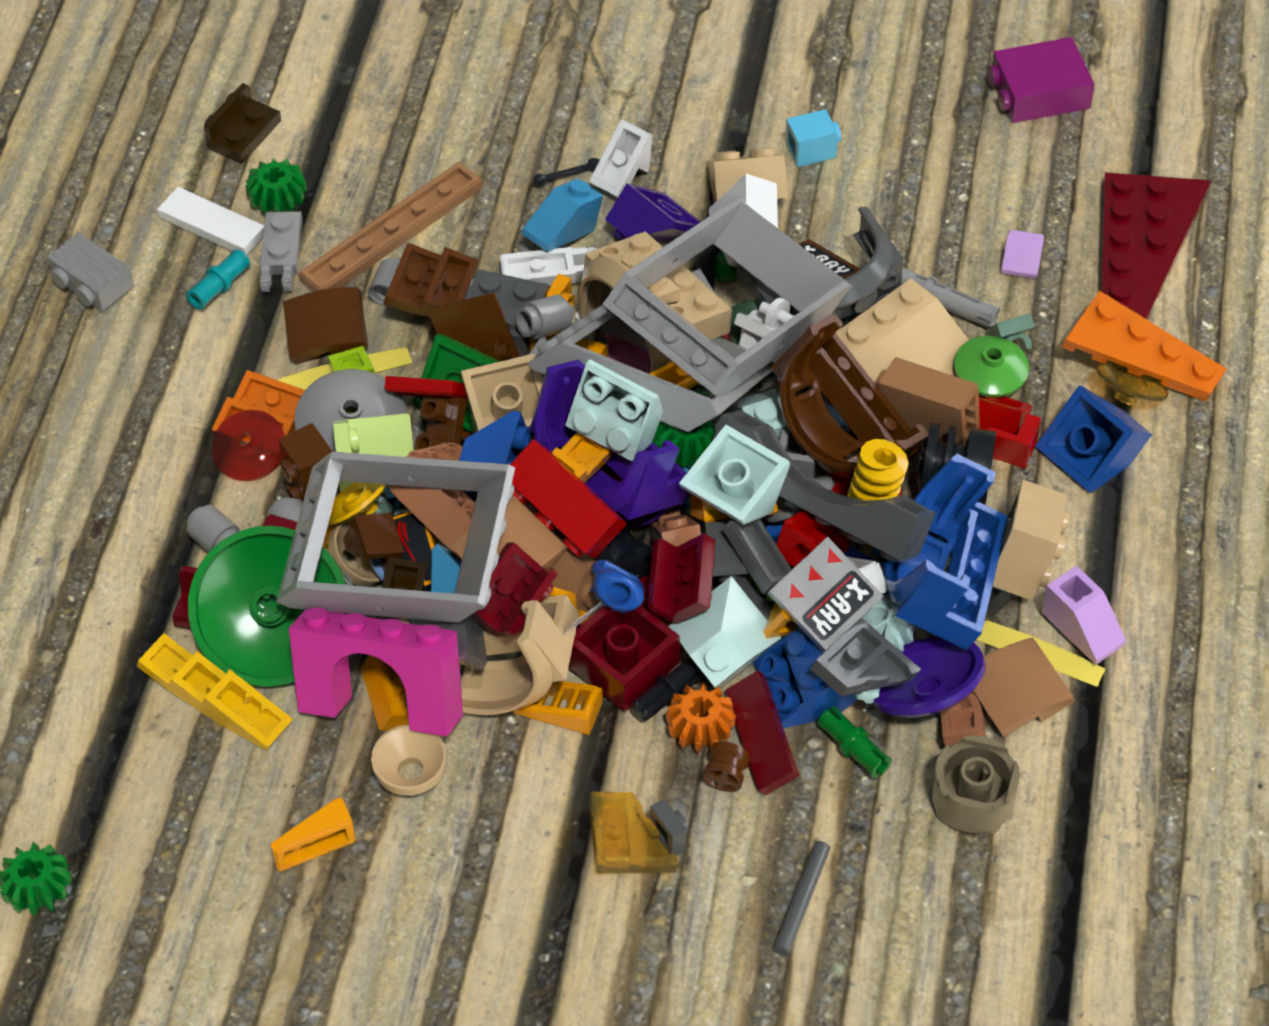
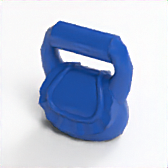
M606 559L592 564L591 569L594 581L591 585V591L594 592L596 599L601 600L604 606L612 608L613 611L625 613L631 612L642 605L645 589L636 575Z

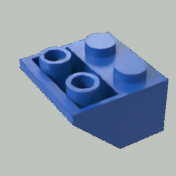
M512 411L467 437L459 461L510 465L532 441L530 429L526 426L521 412ZM464 491L473 501H476L477 491Z
M799 626L754 661L756 671H760L766 676L783 728L818 721L822 713L827 709L830 710L832 706H836L840 712H843L858 700L855 693L840 696L811 670V667L823 652Z

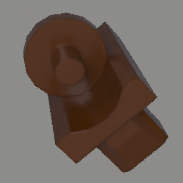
M432 397L431 399L422 400L420 414L428 421L426 433H420L416 437L414 451L445 443H456L459 445L460 442L464 443L465 439L472 435L469 432L462 431L467 400L461 397Z

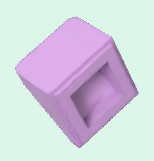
M1009 230L1001 273L1037 279L1044 235Z

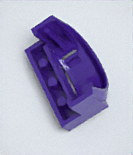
M580 360L546 368L529 429L535 434V440L543 444L551 452L556 447L562 449L577 433L565 426L585 368V365ZM667 440L663 441L661 448L652 442L644 451H638L633 461L614 452L606 464L619 475L621 483L609 477L601 469L585 482L611 509L619 512L628 520L685 502L688 491L682 489L679 485L680 481L687 474L675 462L679 448Z

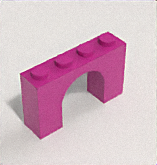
M319 607L304 610L289 627L298 712L335 718L352 698L349 655L361 653L372 655L386 662L401 678L406 691L409 730L448 736L463 717L457 631L441 629L436 625L421 626L402 623V621L397 619L382 620L369 618L359 613L343 614L328 612L326 609Z

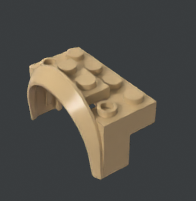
M645 231L585 253L584 272L579 289V318H583L586 314L603 305L625 272L663 247ZM683 264L647 288L711 340L730 333L732 308ZM644 338L650 357L651 372L672 362L671 359Z
M566 595L547 597L541 603L538 600L524 602L521 609L526 615L524 630L518 635L496 637L483 626L486 656L520 651L524 655L509 660L487 661L483 669L459 658V667L465 663L461 682L463 713L477 715L507 713L540 700L549 691L552 682L566 680L577 626L565 634V632L579 618L578 610ZM406 618L397 619L402 621V623L410 624Z

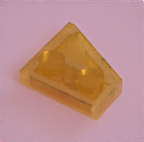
M591 792L589 805L596 873H676L678 867L677 857L674 853L669 855L659 840L660 832L652 820L643 814V807L633 792Z

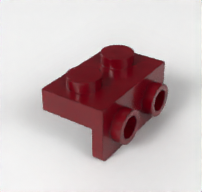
M703 533L677 547L661 538L654 541L648 595L649 610L679 624L710 608L715 551L714 538Z
M506 543L499 553L497 566L491 574L489 583L491 588L490 599L482 610L476 611L471 616L496 637H512L520 634L524 630L526 615L521 609L522 604L533 600H538L539 603L544 601L553 590L552 582L558 575V572L552 567L543 568L516 543Z

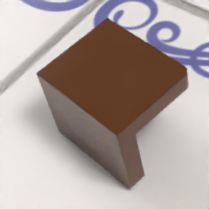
M392 513L355 515L343 537L348 551L363 550L366 559L380 558L384 572L388 557L401 559L404 554Z

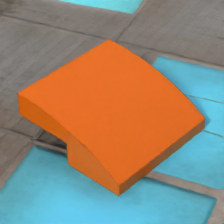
M247 370L234 398H226L212 427V431L281 455L278 439L295 431V411L298 401L305 390Z

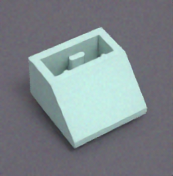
M590 359L585 365L565 426L633 461L638 451H644L653 442L663 414V408L659 395Z

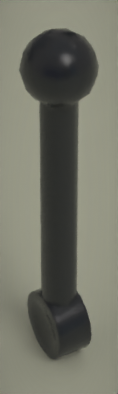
M591 158L587 164L547 175L537 173L533 176L532 182L536 187H542L545 182L589 170L594 173L600 159Z

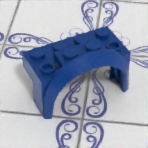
M956 454L925 484L913 500L936 512L929 533L933 536H941L947 539L948 543L927 535L919 556L902 562L885 559L884 578L891 602L898 604L896 617L967 650L982 634L1008 516L978 502L994 482L996 472ZM950 552H952V557L947 573L944 571V568L948 560Z

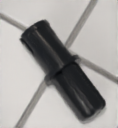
M687 657L665 676L659 675L655 679V685L634 700L631 706L633 713L641 721H647L668 703H671L674 694L681 695L686 685L690 687L700 681L704 676L703 672L697 673L701 669L692 658Z

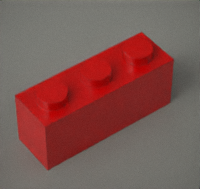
M533 439L510 464L515 467L512 480L514 485L513 495L522 504L529 500L538 509L534 516L551 531L557 527L566 536L562 542L578 557H581L584 553L596 559L627 524L549 449Z

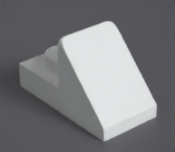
M621 119L589 182L619 197L627 183L631 184L638 168L648 173L650 169L652 135Z

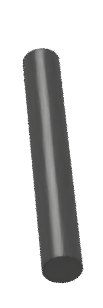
M816 841L814 843L773 947V950L779 955L788 956L790 954L829 854L830 846L823 841Z

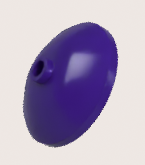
M938 636L903 645L902 653L921 670L910 682L880 688L879 696L874 698V702L871 704L887 714L907 718L923 717L947 710L967 698L980 683L986 669L983 653L975 643L965 650Z

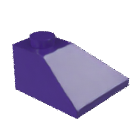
M628 183L605 218L608 223L615 227L614 234L622 240L646 231L657 242L673 241L701 222L666 193Z

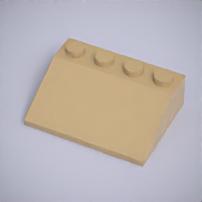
M912 278L836 332L875 384L880 372L883 369L887 370L895 357L956 376L954 370L956 353L965 342L969 341L941 302Z

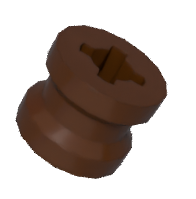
M714 743L709 752L711 762L704 767L702 778L705 783L717 790L724 792L738 791L742 788L744 781L742 771L748 767L750 755L748 751L735 743Z

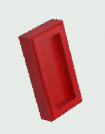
M386 376L384 389L395 394L430 398L461 397L466 399L463 383L457 381Z

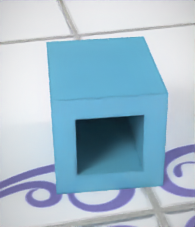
M826 109L786 119L785 143L797 167L837 157V143L841 142V131L838 123L832 122Z

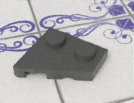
M860 618L827 649L811 667V670L840 696L910 682L921 670L863 618Z

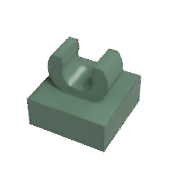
M1031 313L996 323L988 328L986 332L988 336L1005 338L1011 342L1016 340L1020 343L1022 351L1026 352L1032 348L1031 339L1026 332L1033 329L1035 325Z

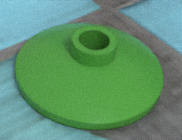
M979 336L965 342L958 349L954 360V370L957 377L977 383L979 395L1003 397L1013 394L1025 384L1029 373V363L1025 353L1013 342L997 336Z

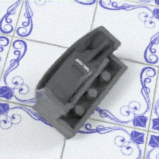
M868 207L858 208L861 214L860 231L854 233L853 237L870 261L857 273L844 279L852 287L832 313H835L843 323L842 327L901 286L903 257L887 237ZM737 263V284L748 300L753 299L758 309L763 302L772 304L775 299L781 298ZM790 305L789 314L795 316L799 311Z

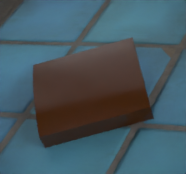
M407 242L383 305L408 313L430 317L428 313L429 308L464 300L479 260L444 247L442 255Z
M358 287L319 290L283 301L289 357L296 365L327 352L333 355L360 346H364V348L369 346L362 296Z

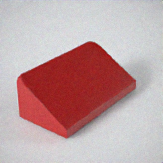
M979 395L980 429L987 430L988 427L1018 435L1026 414L1031 413L1033 406L1005 396L988 397Z

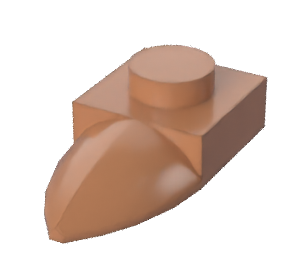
M973 692L957 705L941 712L942 734L945 747L949 744L951 747L961 742V738L967 736L986 737L981 705Z

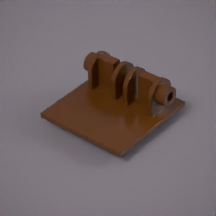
M495 292L428 309L437 334H444L499 361L520 357Z

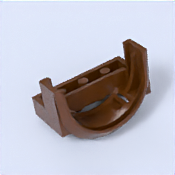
M834 313L810 325L801 337L770 367L777 376L778 404L789 433L799 448L806 455L811 456L818 466L832 474L845 478H852L860 452L855 455L853 454L859 449L861 451V447L867 441L873 439H884L895 443L904 451L908 462H910L921 451L922 442L929 436L928 432L921 424H917L914 428L910 429L836 334L843 326V323ZM809 385L813 387L812 389L802 393L801 395L796 396L797 391ZM821 392L825 395L827 402L844 419L850 432L858 440L845 432L834 420L823 401Z

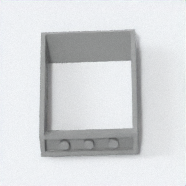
M736 198L625 272L603 305L711 393L719 397L730 392L788 350L810 325L830 316L852 285L744 201ZM712 244L717 246L781 298L789 301L790 305L799 311L790 320L736 358L732 357L647 289Z
M604 305L586 314L552 339L537 347L536 349L540 355L528 362L532 370L545 375L547 367L574 360H580L586 365L587 361L591 359L659 395L663 408L660 421L687 432L721 414L773 371L770 368L772 366L770 362L727 394L717 397L711 393L708 397H705L576 345V342L596 329L647 349L644 338L609 309L606 310ZM720 337L712 340L734 358L748 350Z
M330 452L312 466L276 602L292 609L308 610L319 607L326 609L328 612L359 613L362 615L459 623L476 611L482 610L490 599L491 588L489 583L491 574L499 560L497 547L499 538L502 536L507 524L504 516L507 503L514 492L512 480L515 467L509 464ZM339 481L477 491L455 593L313 582Z

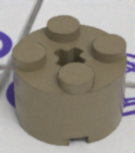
M967 736L961 738V742L951 747L949 744L941 751L936 762L932 789L933 805L936 810V816L941 823L948 824L963 832L993 834L1009 819L1015 805L1020 769L1017 761L1015 760L1014 762L1007 753L1008 749L1002 743L985 736Z

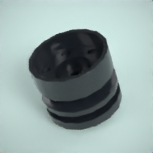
M931 422L928 431L929 436L921 445L917 471L919 492L956 454L991 470L996 431L971 428L966 443L959 444L957 443L956 425H950L946 442L939 441L941 423ZM988 490L983 494V496L978 500V502L986 505Z

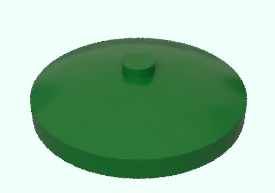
M258 526L228 536L212 548L204 557L194 574L190 586L188 617L198 647L205 657L224 673L231 670L250 685L270 687L295 682L289 627L303 613L304 609H292L276 602L295 530L290 528ZM322 546L313 582L347 585L339 564L331 553Z

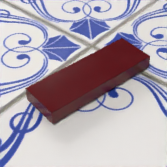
M756 671L727 688L725 692L733 703V711L736 715L735 721L744 748L750 755L749 763L758 790L768 795L799 777L800 774L766 676L760 671Z

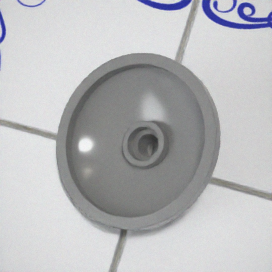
M359 369L338 370L320 377L304 391L295 411V431L313 423L331 450L336 452L333 421L407 413V408L400 394L388 392L387 389H384L385 379L383 377ZM347 407H355L357 409V411L352 414H349L344 410Z

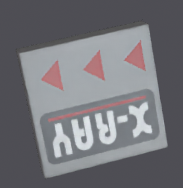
M828 537L768 592L769 596L823 653L883 597L879 590Z

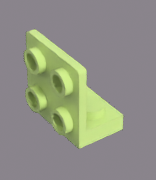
M408 413L333 421L336 452L406 457L408 453L414 451L411 421ZM339 481L340 492L354 482Z

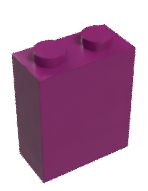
M1072 37L993 52L992 66H989L987 71L988 80L992 87H996L1000 108L1002 111H1007L1011 123L1091 109L1095 84Z

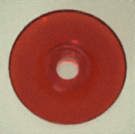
M260 410L237 412L225 419L216 430L211 446L213 460L219 470L233 480L242 482L259 480L273 472L282 461L278 439L285 436V432L280 423L266 412ZM251 436L249 443L246 445L239 444L244 437Z

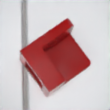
M1027 413L1018 435L988 427L987 430L996 431L993 459L1026 469L1038 441L1041 418Z

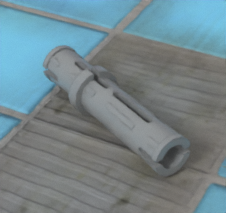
M905 267L902 268L901 285L912 278L934 295L947 311L987 328L995 325L1000 312L999 307L987 304L956 289L947 287L939 283L938 278L933 276L927 278Z

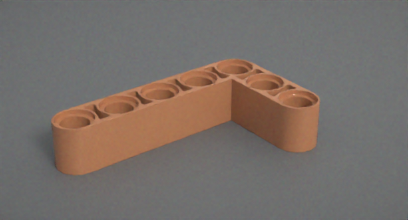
M445 443L411 451L406 457L459 461L463 447L456 443ZM387 485L393 495L462 561V558L451 546L470 528L475 502L463 490Z

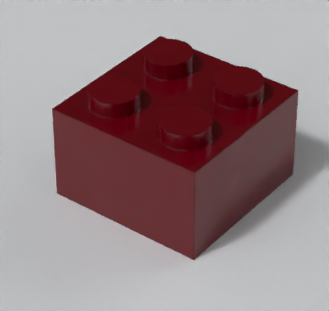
M641 605L637 609L625 613L613 611L612 608L603 606L576 629L569 668L590 685L602 688L603 695L626 712L633 705L634 700L655 685V679L659 675L665 676L680 663V635Z

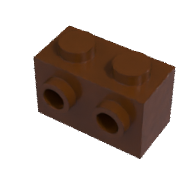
M313 423L278 439L282 458L280 464L287 484L285 485L288 497L300 499L302 502L312 466L330 452H333ZM338 484L336 496L340 493V485H339V484Z

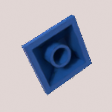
M1079 385L1035 447L1088 492L1092 493L1127 468L1153 434L1125 411Z

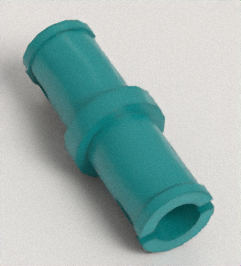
M234 249L220 264L208 268L205 272V277L186 292L188 302L194 308L202 310L219 293L227 292L232 286V281L251 266L248 256L243 251Z

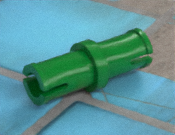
M832 706L830 710L827 709L822 713L818 720V726L824 729L840 745V751L846 757H853L873 778H878L879 774L883 775L888 770L892 759L869 740V733L863 727H856L836 706Z

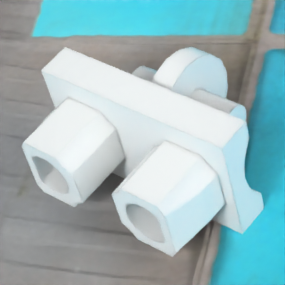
M777 298L772 304L763 302L759 310H753L749 315L737 313L734 324L742 328L739 345L749 349L794 317V315L789 314V301ZM784 353L775 358L772 362L775 363Z

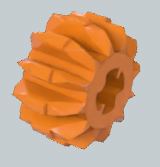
M704 682L699 687V690L694 691L686 685L683 695L674 694L671 699V706L666 711V721L669 725L671 739L679 738V745H681L682 749L691 744L694 745L698 754L703 746L707 745L711 748L718 741L728 742V739L731 737V729L735 726L736 715L733 711L731 698L722 697L720 687L707 691Z

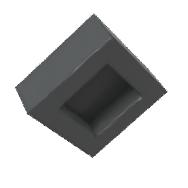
M665 799L651 805L650 830L671 859L684 853L686 850V835L689 832L684 816L678 810L673 811Z

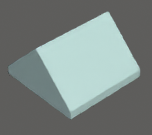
M725 425L680 481L679 485L682 489L744 525L773 512L789 470L790 462L730 426Z

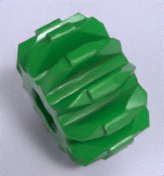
M273 157L271 163L266 164L259 161L258 169H249V179L246 180L247 184L245 187L254 210L261 209L265 216L266 212H293L295 206L303 205L307 186L299 165H291L288 159L277 162Z
M709 420L689 432L660 421L653 443L661 448L663 441H671L679 448L675 462L683 469L685 466L691 468L712 442L715 434L713 421Z
M33 841L29 851L25 852L16 846L15 858H3L2 866L4 870L0 871V894L3 901L11 904L18 914L28 908L30 914L36 917L39 908L44 906L53 912V900H66L67 892L65 888L70 886L72 881L70 872L67 869L69 866L66 858L62 854L57 855L55 848L50 844L40 850L39 845Z

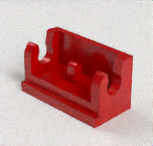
M802 510L784 521L776 545L787 563L796 567L827 537L843 553L848 551L851 541L843 534L837 533L834 527L817 522L814 519V514Z

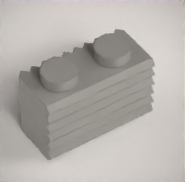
M76 232L75 237L71 236L69 241H66L64 245H60L59 249H55L54 253H50L48 256L51 267L50 276L54 283L62 289L68 287L85 306L93 305L100 312H103L134 287L130 267L79 232Z

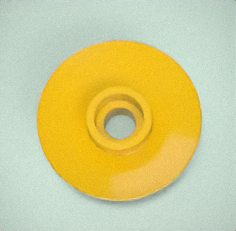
M352 483L335 497L328 524L345 522L354 518L355 515L373 514L378 508L375 501L382 494L386 484Z

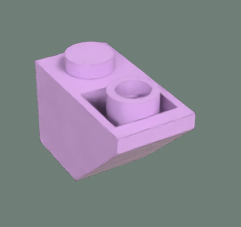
M1077 565L1046 586L1042 613L1095 665L1125 645L1126 639L1104 591Z

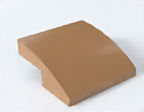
M512 495L507 503L504 516L507 524L502 536L499 538L497 553L501 552L506 543L514 542L543 568L551 567L568 547ZM469 529L451 546L461 558H463Z
M1033 637L1015 642L985 655V673L973 691L1003 738L1036 717L1043 722L1076 701Z

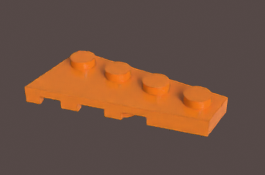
M1101 291L1097 293L1061 346V348L1074 352L1076 348L1092 354L1091 359L1104 364L1107 361H1111L1127 367L1128 373L1138 377L1148 375L1157 378L1160 381V385L1205 402L1227 370L1222 365Z

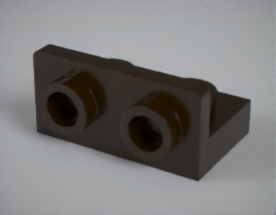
M242 83L234 92L227 96L225 102L218 110L206 119L204 132L208 150L243 164L282 121L280 111L253 100L250 86Z

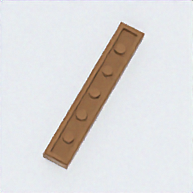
M457 162L299 271V281L312 292L343 287L483 189V180L461 162Z

